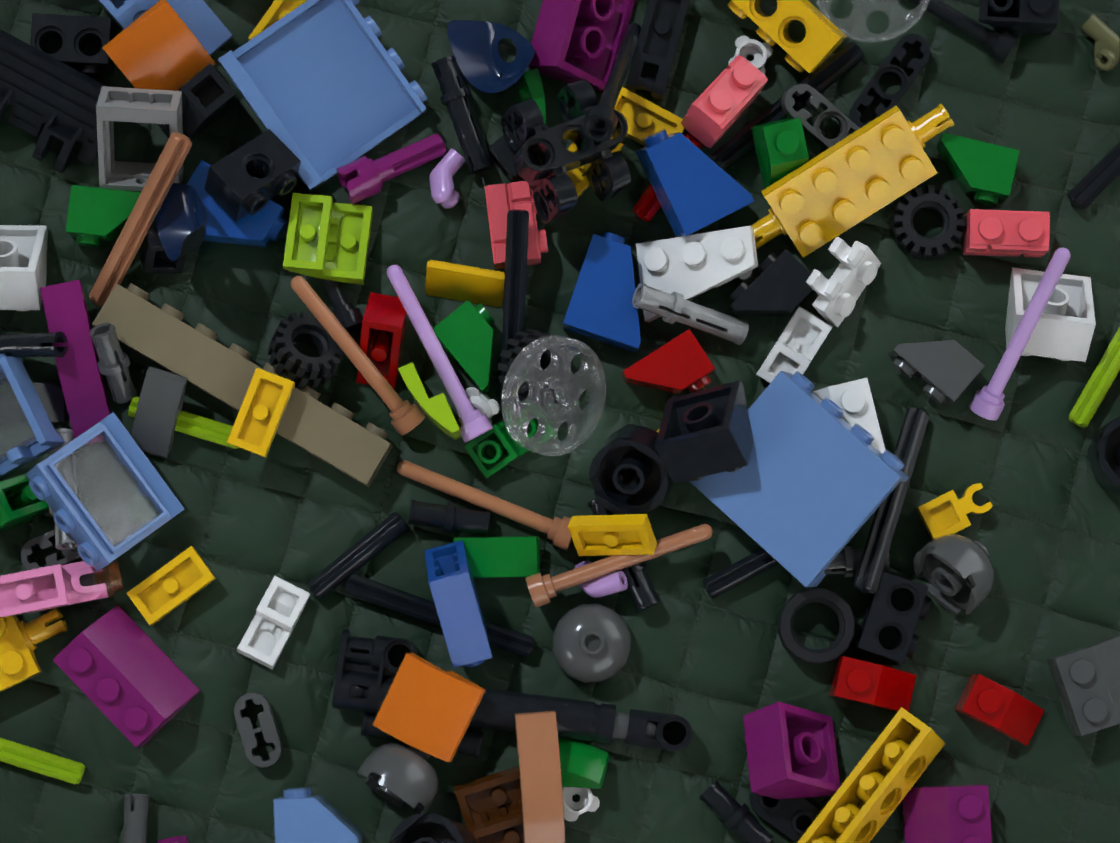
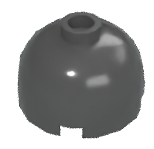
M957 534L937 537L917 552L913 559L916 575L918 576L923 572L924 577L930 583L925 585L928 586L927 593L939 605L950 612L958 614L964 609L967 610L966 614H971L992 589L994 582L993 565L989 558L988 550L979 541Z
M582 604L568 610L558 621L552 636L553 654L559 667L571 678L585 683L602 682L615 676L626 664L631 651V634L624 619L613 609L601 604Z
M391 743L378 747L365 759L356 773L358 778L368 777L365 784L401 809L407 803L414 808L411 815L426 813L437 793L438 777L436 770L427 762L430 754L410 745L404 747Z

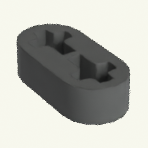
M247 693L237 700L234 707V716L245 754L254 766L261 768L270 767L279 761L283 753V744L269 700L265 696L258 693ZM253 699L255 705L262 704L264 709L263 712L258 714L261 727L256 729L252 718L244 717L242 714V710L248 708L247 701ZM261 731L265 742L274 743L275 750L269 753L270 760L264 761L262 755L255 756L254 748L259 746L256 733Z

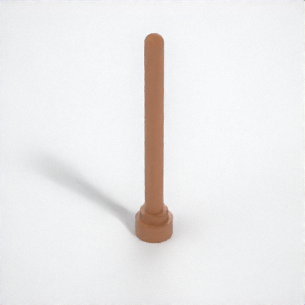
M302 276L294 277L291 280V288L391 410L389 413L393 419L391 424L397 432L403 436L418 426L426 416L416 403L411 405L408 400L403 401L305 278Z
M407 460L400 461L397 465V472L404 477L547 534V539L553 541V546L568 551L572 543V537L568 529L571 518L564 516L563 519L555 516L553 520Z
M701 524L656 540L657 546L653 555H613L553 577L550 574L542 576L541 572L528 576L525 579L532 601L536 608L551 603L550 599L556 597V592L707 540L712 536L713 530L710 525Z

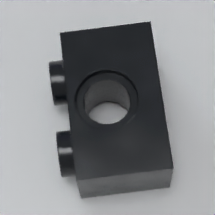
M268 129L211 165L204 189L236 222L247 214H257L270 199L278 194L280 196L288 194L297 184V174L301 160Z

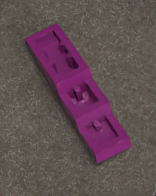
M80 280L40 287L49 333L61 331L66 335L68 341L65 343H53V346H68L65 356L61 358L55 357L75 438L112 413L105 375H102L98 369L97 362L99 357L89 334L93 325L89 320L83 284ZM99 434L82 447L107 441L102 434Z

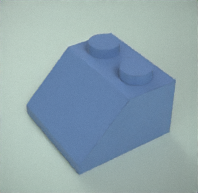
M311 787L289 788L283 790L284 796L273 799L275 843L363 842V832L324 796L312 795Z

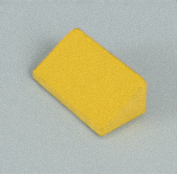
M431 259L427 262L425 293L427 295L463 302L469 300L471 303H481L482 305L492 307L502 306L505 272Z

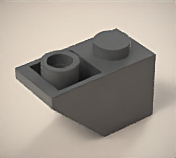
M956 340L898 344L889 354L894 359L893 367L908 379L912 376L925 385L922 391L939 405L945 402L949 406L955 402L985 367L983 363Z

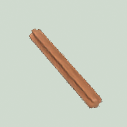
M173 132L170 135L89 294L93 304L103 307L115 285H121L192 147L189 137L178 132Z

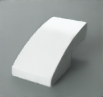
M799 306L756 375L771 383L780 371L791 374L798 371L804 374L833 326Z
M274 576L256 609V614L237 647V652L273 670L310 597V593Z

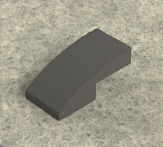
M149 366L142 386L131 433L132 438L141 450L168 457L172 449L177 417L183 407L188 378Z

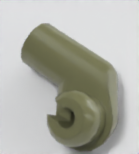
M1093 14L1082 25L1081 29L1095 41L1094 63L1097 68L1106 71L1112 70L1117 66L1120 59V38L1101 19Z

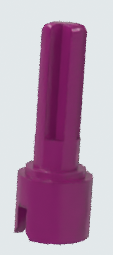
M433 134L374 161L371 158L367 159L366 156L336 168V172L342 188L348 189V200L353 205L380 193L383 182L445 155L446 146L438 134Z

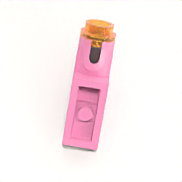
M115 559L99 572H97L94 566H89L84 561L2 575L0 576V618L113 597L114 592L123 590L118 561Z

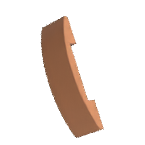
M543 711L515 714L523 843H565L556 712Z

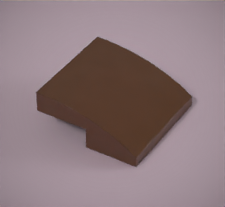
M519 766L454 786L465 825L473 834L477 843H523Z

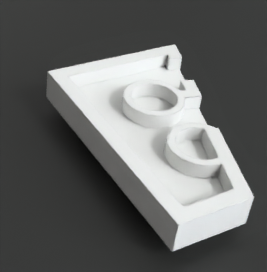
M752 226L636 244L640 283L669 294L674 291L678 292L688 301H692V298L714 287L717 288L758 267L754 227ZM643 310L645 322L649 323L661 317Z

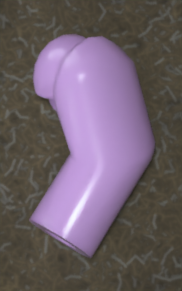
M452 148L436 165L429 176L431 197L436 203H440L442 207L447 209L454 207L459 201V193L454 190L453 176L466 161Z
M583 561V562L577 564V565L574 567V569H576V568H578V567H581V566H584V565H587V564H590V563H592V562H591V561ZM617 571L578 584V587L587 595L599 598L626 590L628 588V581L623 571Z

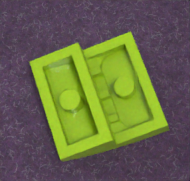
M293 193L283 269L325 280L364 285L373 217L372 206L334 203L332 196Z
M413 362L398 368L411 396L432 423L454 440L462 438L460 435L461 431L445 394L441 393L429 399Z

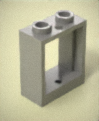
M102 86L96 104L99 188L142 192L156 163L115 161L113 121L169 125V135L173 132L183 134L182 91ZM183 164L173 183L182 182L184 174Z

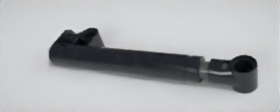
M343 629L332 708L378 714L399 670L390 661L391 650L397 645H405L410 649L411 653L419 656L416 645L409 640L377 635L375 639L351 636L350 629ZM356 648L369 650L370 653L364 654L352 652V649ZM484 687L481 688L486 691L469 724L471 727L516 732L515 714L555 711L558 738L586 742L593 740L596 743L611 745L612 738L625 739V745L680 751L686 748L692 738L690 723L684 717L675 714L630 709L628 714L616 712V705L601 703V705H598L591 701ZM670 721L679 722L685 731L684 738L677 744L667 743L662 735L663 727Z

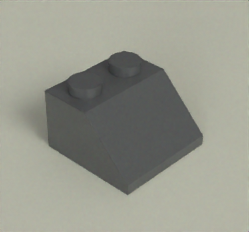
M1120 636L1047 659L1072 735L1083 736L1120 724Z

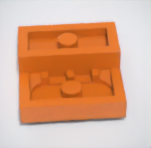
M166 0L158 1L102 47L132 86L139 89L178 91L208 64L211 63L213 66L216 64Z
M406 653L374 720L373 726L416 749L446 762H452L486 690L453 671L446 672L414 653Z

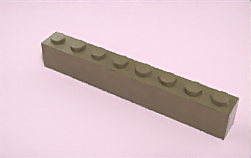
M131 283L127 289L119 284L115 285L92 323L93 326L111 323V325L115 326L119 342L168 371L188 378L187 382L237 411L241 408L256 367L277 375L275 373L276 367L271 366L269 363H266L261 368L249 361L253 354L242 347L232 343L228 349L216 342L219 335L206 326L198 323L194 329L182 322L185 315L170 305L164 303L160 309L148 302L151 295ZM283 373L280 377L285 378L287 374ZM307 385L305 388L294 387L276 434L363 485L370 487L393 448L392 444L386 441L389 434L368 422L365 428L353 422L352 419L355 414L335 402L329 408L317 401L321 394Z

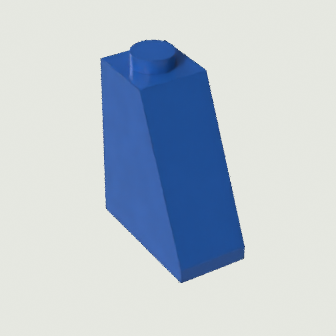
M665 129L645 138L646 146L636 151L675 236H688L754 202L751 193L682 133L667 135Z
M201 160L186 185H190L195 189L208 213L206 236L203 241L267 247L271 239L278 241L288 223L284 219L287 215L284 208L269 200L265 207L257 214H247L235 222L204 189L211 165ZM196 204V218L200 227L202 226V216L200 208Z
M603 232L602 236L593 234L563 321V329L638 353L641 336L638 308H634L632 305L635 280L631 246L624 244L625 238L610 232Z
M461 540L424 550L428 582L452 666L456 668L459 666L474 667L480 665L486 659L492 658V652L464 542Z

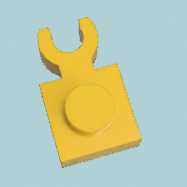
M981 483L969 486L959 500L954 490H951L916 508L932 540L937 537L955 534L970 526L971 523L966 514H983L992 508L991 502L977 506L972 501L973 493L983 488Z

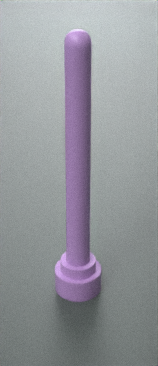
M1061 247L1055 251L988 386L985 385L982 390L976 391L969 407L978 416L988 420H998L1005 406L1003 401L1005 396L1002 392L1070 260L1071 254L1067 248Z
M398 265L389 266L387 276L461 417L457 420L461 426L459 427L460 435L466 443L493 429L487 415H482L479 409L475 410L403 270Z

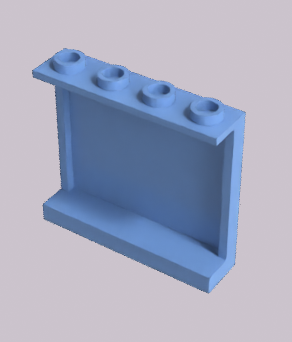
M307 0L234 52L230 50L218 58L219 64L266 130L270 129L301 160L298 176L310 192L336 175V168L359 159L425 113L427 109L423 102L428 100L422 88L415 80L409 83L400 71L405 65L393 48L386 51L378 40L382 32L370 15L363 18L355 7L360 2L359 0Z
M780 371L748 409L753 436L748 466L733 472L724 471L708 475L697 481L689 480V482L806 588L816 587L826 576L823 571L899 482H906L910 477L901 470L905 465L899 458L888 450H885L882 454L871 444L874 437L857 423L852 427L841 418L845 412L828 397L822 401L812 392L815 385L798 371L794 374Z

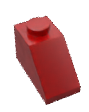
M370 292L362 320L360 348L392 388L395 389L408 315L399 297ZM357 370L356 383L370 385Z
M688 329L622 371V378L626 383L681 394L688 389L693 393L700 391L712 382L709 376L714 373L715 367L691 330Z
M839 656L829 696L896 712L902 707L909 712L916 675L871 662Z
M980 674L971 675L955 708V711L1025 746H1028L1045 711L1018 693Z

